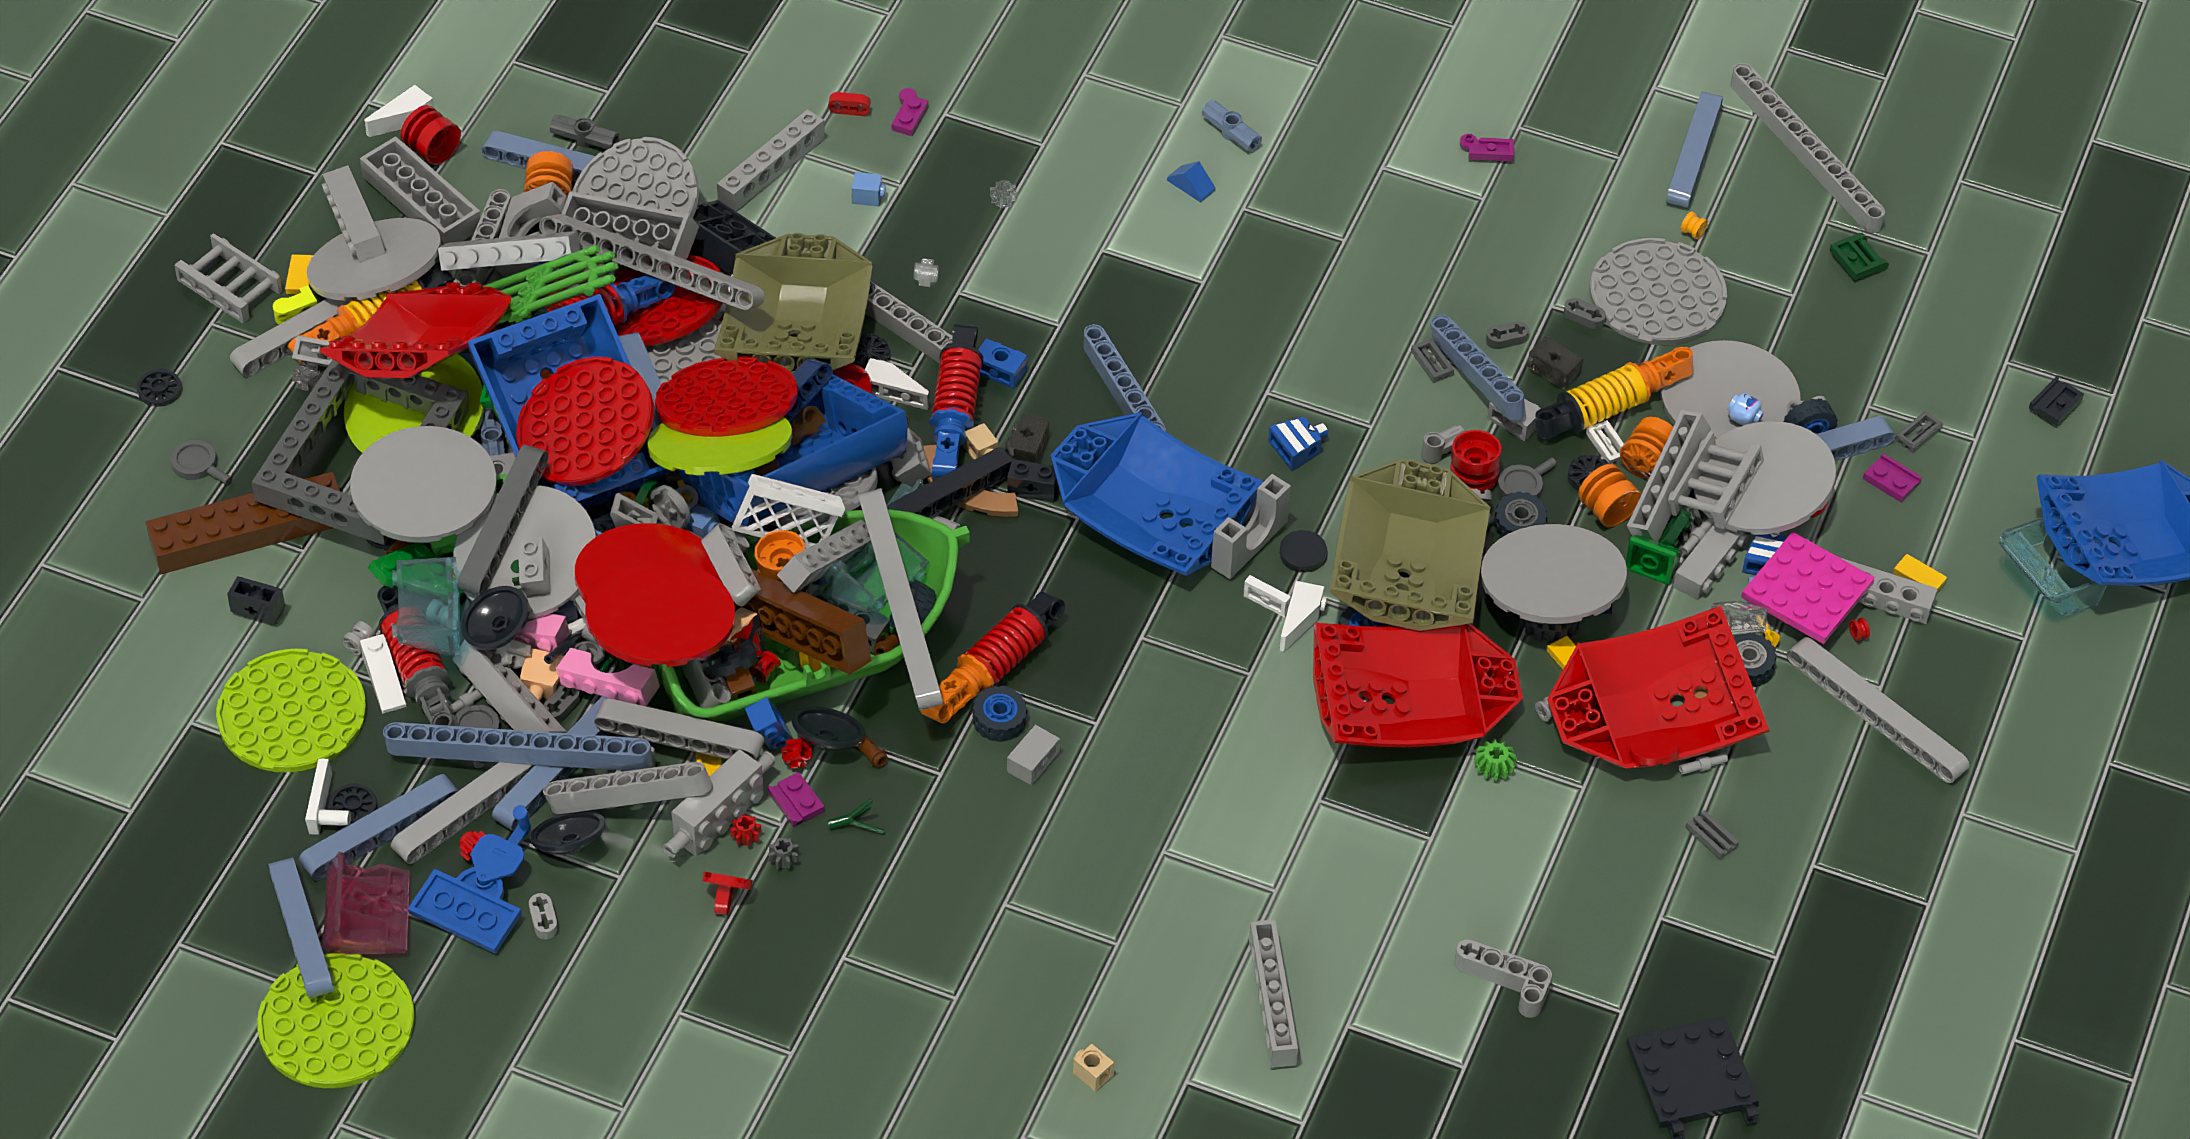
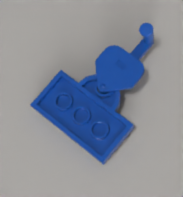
M518 805L513 809V816L518 820L519 824L508 840L494 834H487L479 839L471 851L474 867L463 871L457 878L434 868L408 907L409 914L496 954L522 915L520 908L502 900L504 886L501 878L515 874L524 860V852L520 845L531 830L526 807Z

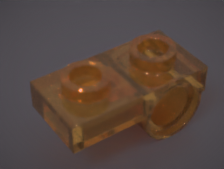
M805 406L792 419L790 446L799 443L801 437L805 434L809 435L817 432L820 429L819 426L826 422L823 414L817 407ZM806 412H807V414H808V420H807V421L805 420V414H806Z

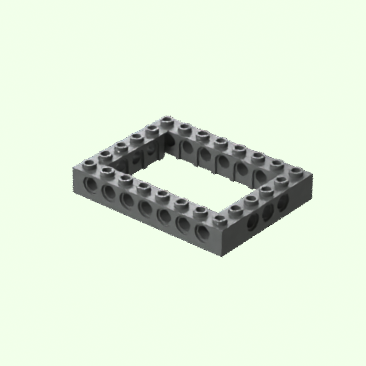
M332 359L252 480L254 500L385 545L389 537L381 534L373 526H368L362 520L352 502L351 495L294 476L300 466L303 467L310 450H314L316 441L322 433H325L327 424L332 417L337 415V409L342 401L348 398V392L354 384L357 392L360 394H369L381 398L384 402L390 401L402 405L405 409L411 408L424 413L426 417L420 426H437L452 430L458 429L469 411L468 392L419 375L409 378L364 377Z

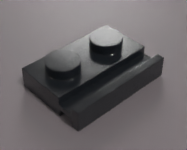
M2055 377L2029 405L2030 410H2036L2038 415L2056 426L2083 400L2084 393L2068 383L2058 381V377Z

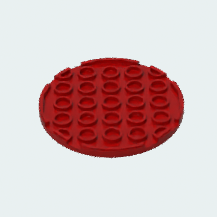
M688 255V261L721 273L720 269L712 262L701 257ZM626 267L614 275L615 281L613 284L617 286L622 282L627 283L632 279L648 274ZM674 284V292L669 298L655 302L648 307L640 308L633 314H627L626 322L615 325L614 328L618 336L638 332L644 346L662 344L683 337L704 325L716 314L723 302Z
M608 357L583 358L556 369L557 372L536 385L526 405H523L516 430L518 448L520 450L526 444L548 452V463L541 478L566 486L586 485L597 482L624 467L634 458L645 443L654 416V403L651 391L645 380L633 367L625 362L615 361L613 358Z
M725 357L711 359L681 369L671 376V380L667 383L663 382L656 392L655 408L659 419L665 425L685 434L706 437L738 435L768 426L786 415L797 400V383L790 371L772 361L767 363L758 362V358L739 357L738 360L725 361Z
M639 523L608 530L588 542L579 553L575 563V585L585 602L591 589L605 575L620 567L643 561L663 560L692 565L708 572L721 583L722 581L700 537L684 529L664 524Z
M643 561L620 567L605 575L594 585L585 605L586 626L600 647L619 659L650 667L652 664H666L667 667L687 664V661L696 658L703 659L711 655L727 641L733 630L735 619L733 599L727 588L717 578L700 568L674 561Z

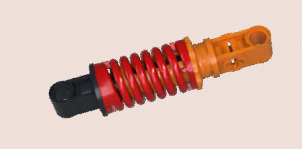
M1039 592L1027 605L1016 604L1011 609V612L998 622L992 630L986 633L965 654L958 657V668L954 669L950 676L939 685L943 704L920 710L921 713L940 723H946L970 699L975 698L979 692L995 686L1004 675L1010 672V669H1013L1017 663L1022 661V658L1028 655V652H1031L1048 638L1047 628L1063 615L1065 602L1046 592Z

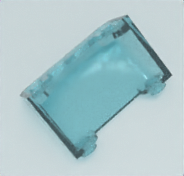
M894 531L908 582L911 583L914 580L921 582L927 574L925 569L930 562ZM870 541L861 553L844 564L840 559L834 562L819 585L817 592L825 599L868 614L873 612L878 614L885 607L888 598L872 542Z
M456 557L397 561V571H392L393 586L398 585L397 623L392 624L393 638H398V643L426 651L449 657L460 656V593L457 586Z

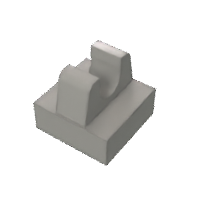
M513 640L509 644L496 649L495 655L501 656L503 666H507L513 661V669H518L523 666L525 657L530 655L531 645Z

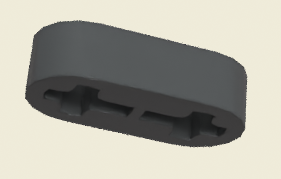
M1571 298L1565 302L1563 313L1567 319L1590 329H1600L1604 326L1606 313L1602 308L1577 298Z
M1519 321L1493 326L1487 330L1486 344L1493 349L1523 344L1528 339L1529 328L1525 323Z
M562 685L543 706L548 711H553L551 715L560 723L579 704L581 698L580 690L567 688Z

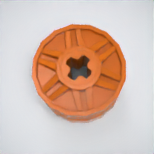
M542 151L532 155L526 164V179L523 193L554 182L568 197L569 192L572 190L573 163L568 157L553 151Z
M1643 418L1620 449L1621 461L1625 467L1634 475L1649 480L1673 426L1660 418Z
M1606 464L1593 471L1583 481L1578 492L1580 501L1586 504V507L1593 511L1594 516L1607 528L1615 527L1630 518L1642 495L1636 486L1628 481L1626 476L1614 464Z
M776 530L763 536L755 546L758 572L784 583L777 574L794 555L806 549L802 538L795 532L788 530Z

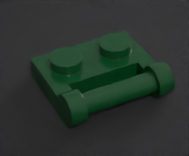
M1863 233L1855 234L1830 245L1829 251L1854 280L1877 271L1881 273L1889 266V263L1884 258H1881L1867 242V237ZM1859 247L1865 252V254L1871 259L1872 262H1870V260L1864 255V253L1859 249Z

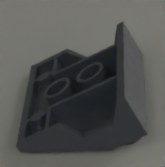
M719 200L701 204L693 216V220L699 225L691 247L693 253L712 262L724 270L728 276L733 274L735 254L776 239V237Z

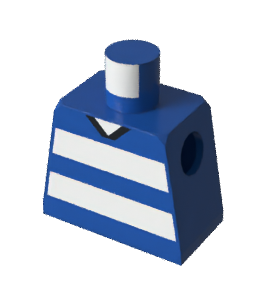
M1300 417L1269 426L1268 442L1288 468L1294 471L1319 455L1322 438L1328 436V430L1323 423L1312 427L1306 418Z
M1782 532L1755 535L1746 553L1742 573L1756 576L1787 537L1781 536Z

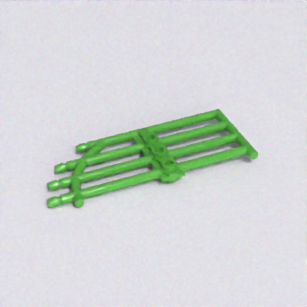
M598 245L590 246L589 248L484 285L500 290L527 280L526 282L501 290V292L511 297L517 294L519 296L511 298V302L507 309L511 310L504 313L497 325L506 321L509 323L513 321L516 323L530 319L532 317L531 312L584 293L587 296H592L595 289L612 284L615 281L614 275H606L600 278L599 276L615 271L618 268L617 263L610 262L599 267L597 265L615 258L614 252H605L591 258L590 256L600 252V247ZM576 261L578 262V263L572 264V265H570V266H567V267H564V268H561V269H559V270H556V271H553V272H552V270H555V269H557V268H560V267H563V266H565V265L574 263V262H576ZM589 269L588 271H585V272L579 273V274H577V275H574V276L565 278V279H563V280L554 282V283H552V284H549V285L547 284V283L556 281V280H558V279L567 277V276H569V275L578 273V272H580V271ZM588 281L587 283H584V284L578 285V286H576V287H573V288L564 290V291H562V292L553 294V295H551V296H548V297L539 299V298H541V297H543V296H546V295L552 294V293H554V292L563 290V289H565V288H568V287L577 285V284H579V283Z

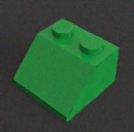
M1640 535L1631 536L1626 557L1627 571L1669 586L1679 566L1682 551Z

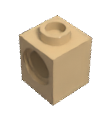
M984 423L965 431L966 442L964 443V448L973 460L998 448V440Z
M1091 1044L1085 1050H1079L1074 1056L1073 1074L1096 1092L1114 1076V1062Z

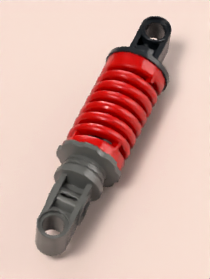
M385 585L382 586L377 593V598L384 615L381 617L378 627L381 634H384L388 648L405 685L407 696L414 698L417 705L423 708L431 725L459 726L454 715V709L448 699L450 695L448 688L450 675L442 663L428 627L424 622V614L421 608L416 605L407 604L406 599L395 585L393 588Z

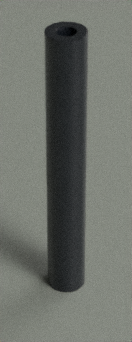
M576 631L545 655L544 661L547 664L554 662L583 639L582 632Z

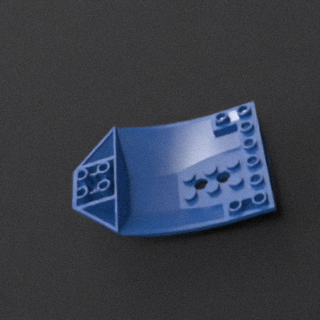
M1142 412L1077 425L1051 454L1052 464L1065 507L1085 524L1120 546L1185 576L1212 563L1214 531L1228 517L1243 525L1257 498V488L1263 483L1258 478L1228 467L1187 446L1144 417ZM1166 512L1173 514L1172 518H1160L1161 514ZM1185 524H1190V525H1192V526H1187V527H1185V528L1181 527L1182 525H1185Z
M2163 460L2157 464L2108 474L2037 476L2045 530L2067 566L2099 585H2157L2190 579V478Z

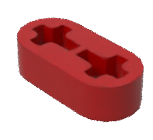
M834 92L829 97L828 109L836 114L864 116L869 113L871 100L863 94Z

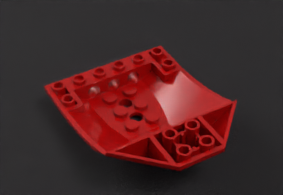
M459 282L447 283L443 287L387 293L386 299L365 324L354 333L340 337L341 340L329 341V345L320 348V351L327 357L364 377L409 378L468 348L467 341L488 334L502 319L511 302V296L490 286H481V283H469L467 286H460Z
M1722 606L1653 629L1581 644L1578 642L1547 699L1564 744L1625 769L1651 767L1634 761L1630 753V741L1633 737L1643 732L1662 731L1675 736L1679 744V755L1672 762L1715 751L1770 732ZM1700 689L1708 691L1704 698H1697L1694 695ZM1680 695L1684 697V703L1678 707L1673 706L1671 699L1674 696Z
M1317 622L1314 624L1313 682L1319 717L1334 743L1377 747H1422L1456 744L1484 737L1523 699L1515 659L1470 623L1423 631L1399 626L1366 627ZM1359 696L1367 698L1369 702H1364ZM1382 696H1390L1394 700V703L1387 704L1386 701L1382 699Z

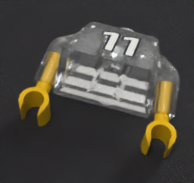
M1742 601L1718 602L1711 605L1710 609L1722 606L1732 635L1761 632L1765 634V639L1769 640L1772 646L1776 647L1780 636L1775 631L1770 630L1771 625L1766 618L1767 608Z

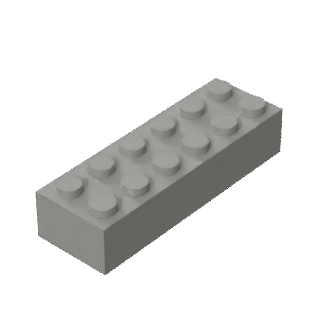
M396 136L360 158L362 177L408 218L419 219L433 225L440 234L442 245L451 242H462L474 235L481 218L480 210Z
M572 191L569 192L561 213L685 260L688 258L699 225L688 214Z

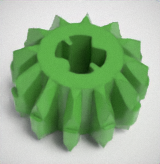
M1496 739L1492 743L1485 740L1483 746H1478L1476 756L1474 757L1478 774L1484 773L1485 780L1493 777L1495 782L1498 777L1505 780L1508 774H1512L1517 760L1513 746L1506 747L1505 741L1500 744L1497 743Z

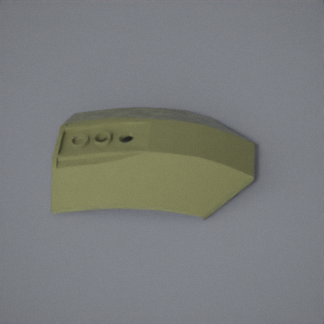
M786 234L735 254L732 277L758 286L763 290L765 299L762 305L747 310H742L729 304L726 305L714 354L722 358L725 357L728 361L738 360L739 357L758 358V362L763 363L772 361L786 368L791 374L810 358L829 364L832 370L853 363L867 308L872 262L835 237L824 234ZM791 334H798L797 337L789 336Z
M1401 458L1350 477L1329 592L1370 620L1423 631L1473 623L1479 573L1491 507L1448 468L1421 463L1416 460ZM1399 572L1408 573L1410 577H1401Z

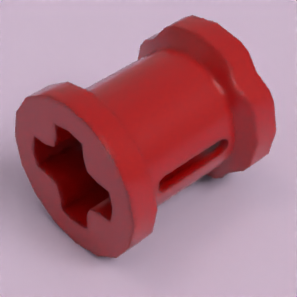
M764 651L758 663L749 668L750 674L760 683H766L768 676L773 670L781 666L779 658L770 651Z

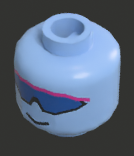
M1742 393L1739 396L1735 395L1727 409L1730 412V419L1742 426L1760 422L1764 414L1761 411V401L1747 393Z

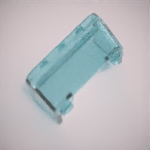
M2043 517L2007 529L2002 533L1999 544L2004 552L2057 613L2068 616L2099 604L2107 585H2099L2092 581L2070 589L2033 547L2043 543L2047 535Z

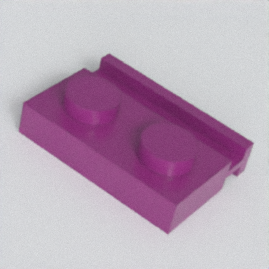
M1883 453L1881 458L1876 460L1864 472L1863 480L1902 503L1914 491L1915 487L1921 483L1922 477Z
M799 772L777 782V785L774 787H768V794L793 828L797 826V823L801 821L804 823L825 812L824 805Z

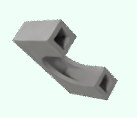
M554 182L511 197L499 238L525 236L543 217L562 213L567 196ZM535 232V233L530 234V235H539L540 233H539V232ZM539 262L493 267L506 278L530 269Z
M1271 474L1257 488L1256 507L1247 526L1244 527L1228 517L1214 531L1211 568L1231 579L1288 522L1291 485Z

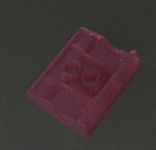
M338 852L327 869L323 948L346 955L405 953L407 950L410 871L382 863L368 869L348 864L344 853Z

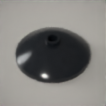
M498 586L483 592L471 602L463 615L461 631L464 639L472 647L486 651L498 649L509 644L522 632L528 621L530 613L528 599L519 589L512 586Z
M805 707L797 710L792 718V726L797 734L811 745L822 750L837 751L850 749L861 744L865 737V729L862 724L852 716L838 710L825 707Z
M593 811L560 814L539 824L531 833V842L535 848L546 853L558 855L576 854L590 846L602 835L606 827L605 819L601 814Z

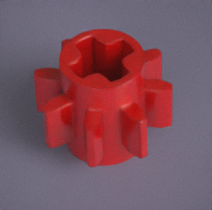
M803 738L786 740L787 746L782 748L783 761L790 764L791 769L808 766L807 760L812 758L811 746L804 742Z
M743 814L737 820H732L733 828L730 829V836L736 837L737 845L742 844L749 847L754 841H759V833L762 830L761 824H756L755 816L750 817Z
M476 831L465 833L459 842V848L462 850L460 855L467 861H470L472 859L471 851L479 839L486 834L482 831L479 833Z

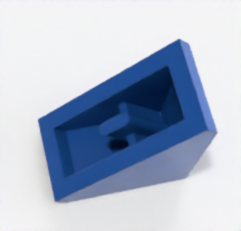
M1200 161L1181 165L1167 177L1168 182L1200 203L1215 191V186Z

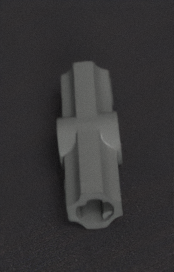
M555 114L550 125L551 133L574 139L580 147L594 145L608 150L619 140V132L595 126L591 119L585 117L575 120Z

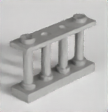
M213 233L210 236L213 248L193 265H188L182 260L174 265L177 280L244 324L250 319L248 305L268 288L278 294L282 292L281 278L275 271L267 269L232 246L226 239H221ZM218 256L227 260L210 276H205L199 272ZM235 266L244 271L226 287L216 283ZM252 277L261 282L242 298L232 294Z
M1709 431L1706 438L1701 440L1696 455L1677 487L1669 495L1668 503L1670 504L1672 515L1677 516L1681 507L1687 506L1711 513L1714 517L1715 527L1724 529L1764 461L1761 445L1752 443L1749 450L1744 453L1717 446L1714 432ZM1714 454L1740 461L1741 463L1738 468L1733 470L1708 463V461ZM1704 471L1730 478L1731 480L1728 485L1723 487L1698 480V478ZM1694 488L1721 497L1718 503L1712 504L1690 498L1688 495Z

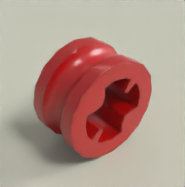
M1861 617L1857 621L1852 620L1849 622L1850 634L1855 641L1869 638L1870 629L1864 618Z

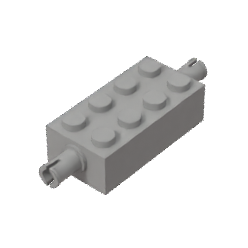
M740 749L710 776L712 788L709 792L700 796L687 797L672 811L674 837L663 845L666 854L674 858L677 853L685 848L697 856L703 850H707L720 834L723 835L729 829L733 819L736 820L741 817L753 803H758L764 793L763 774L776 763L774 756L765 751L756 761Z

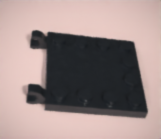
M1725 1017L1627 1037V1047L1659 1128L1667 1126L1671 1139H1683L1681 1133L1685 1131L1682 1124L1684 1122L1740 1110L1746 1125L1757 1123L1755 1117L1759 1116L1756 1108L1758 1107L1759 1099Z

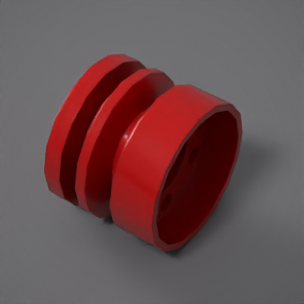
M424 105L415 109L406 118L402 125L400 137L401 141L412 151L417 152L421 158L429 164L437 165L449 159L456 151L461 139V130L435 108Z
M1470 430L1459 434L1453 440L1450 470L1470 489H1478L1481 492L1492 489L1497 484L1499 478L1502 449L1500 441L1494 435L1481 430Z

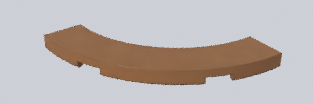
M937 445L923 446L931 473ZM932 474L926 477L929 483L936 480L932 479ZM984 490L957 504V506L972 512L977 510L985 512L990 516L1018 517L1015 493H996Z

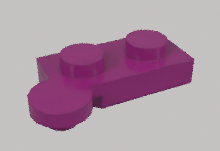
M905 88L899 93V99L903 104L891 124V130L912 136L929 106L928 100L917 97L915 90Z
M1464 134L1460 137V146L1468 149V159L1513 161L1514 139L1480 138L1478 141L1476 136L1472 134Z

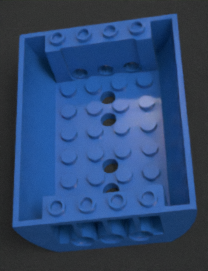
M600 294L467 341L468 348L515 458L519 452L516 435L519 414L523 405H526L531 397L532 390L543 380L540 377L542 370H549L554 374L557 372L556 369L567 363L589 357H608L630 365ZM654 419L645 443L634 458L620 470L594 483L578 486L555 484L553 488L568 494L580 503L585 510H588L592 506H599L613 501L617 493L640 491V488L648 479L658 481L670 470L658 465L649 455L648 438L657 427ZM540 478L537 486H542V478ZM547 483L545 487H550V483Z
M832 374L830 381L789 422L792 428L791 445L783 454L778 453L775 455L780 468L762 477L825 492L902 455L907 443L906 412ZM678 469L684 484L696 490L698 504L734 523L750 487L748 483L750 476L755 474L754 469L719 475V472L713 471L706 472L705 475L686 474L685 470ZM754 495L750 504L753 508L764 503L765 500L763 497ZM783 502L771 506L774 513L788 508L786 503ZM769 508L755 513L759 521L772 515ZM751 515L744 518L741 525L749 526L756 523V520Z

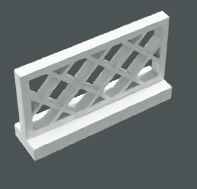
M751 474L748 481L750 487L735 518L732 529L733 531L762 538L766 534L771 533L764 531L762 526L775 520L779 528L773 531L789 530L797 526L801 533L798 535L804 539L803 542L807 549L815 545V543L808 542L807 537L820 532V542L830 536L838 516L842 517L845 507L840 496ZM754 495L764 498V503L752 508L750 502ZM779 502L786 503L788 508L774 513L772 505ZM769 508L772 515L759 521L755 513ZM800 508L809 510V514L799 519L794 514V511ZM791 513L794 521L781 526L778 519ZM824 513L831 515L828 521L820 525L815 518ZM751 515L754 516L756 523L749 526L741 525L744 518ZM813 519L816 527L803 532L800 524Z

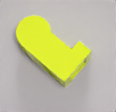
M308 285L299 288V294L289 298H280L273 303L274 318L277 324L280 325L317 304V300Z

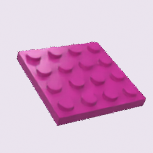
M1792 532L1742 591L1741 598L1824 644L1872 586L1875 577Z

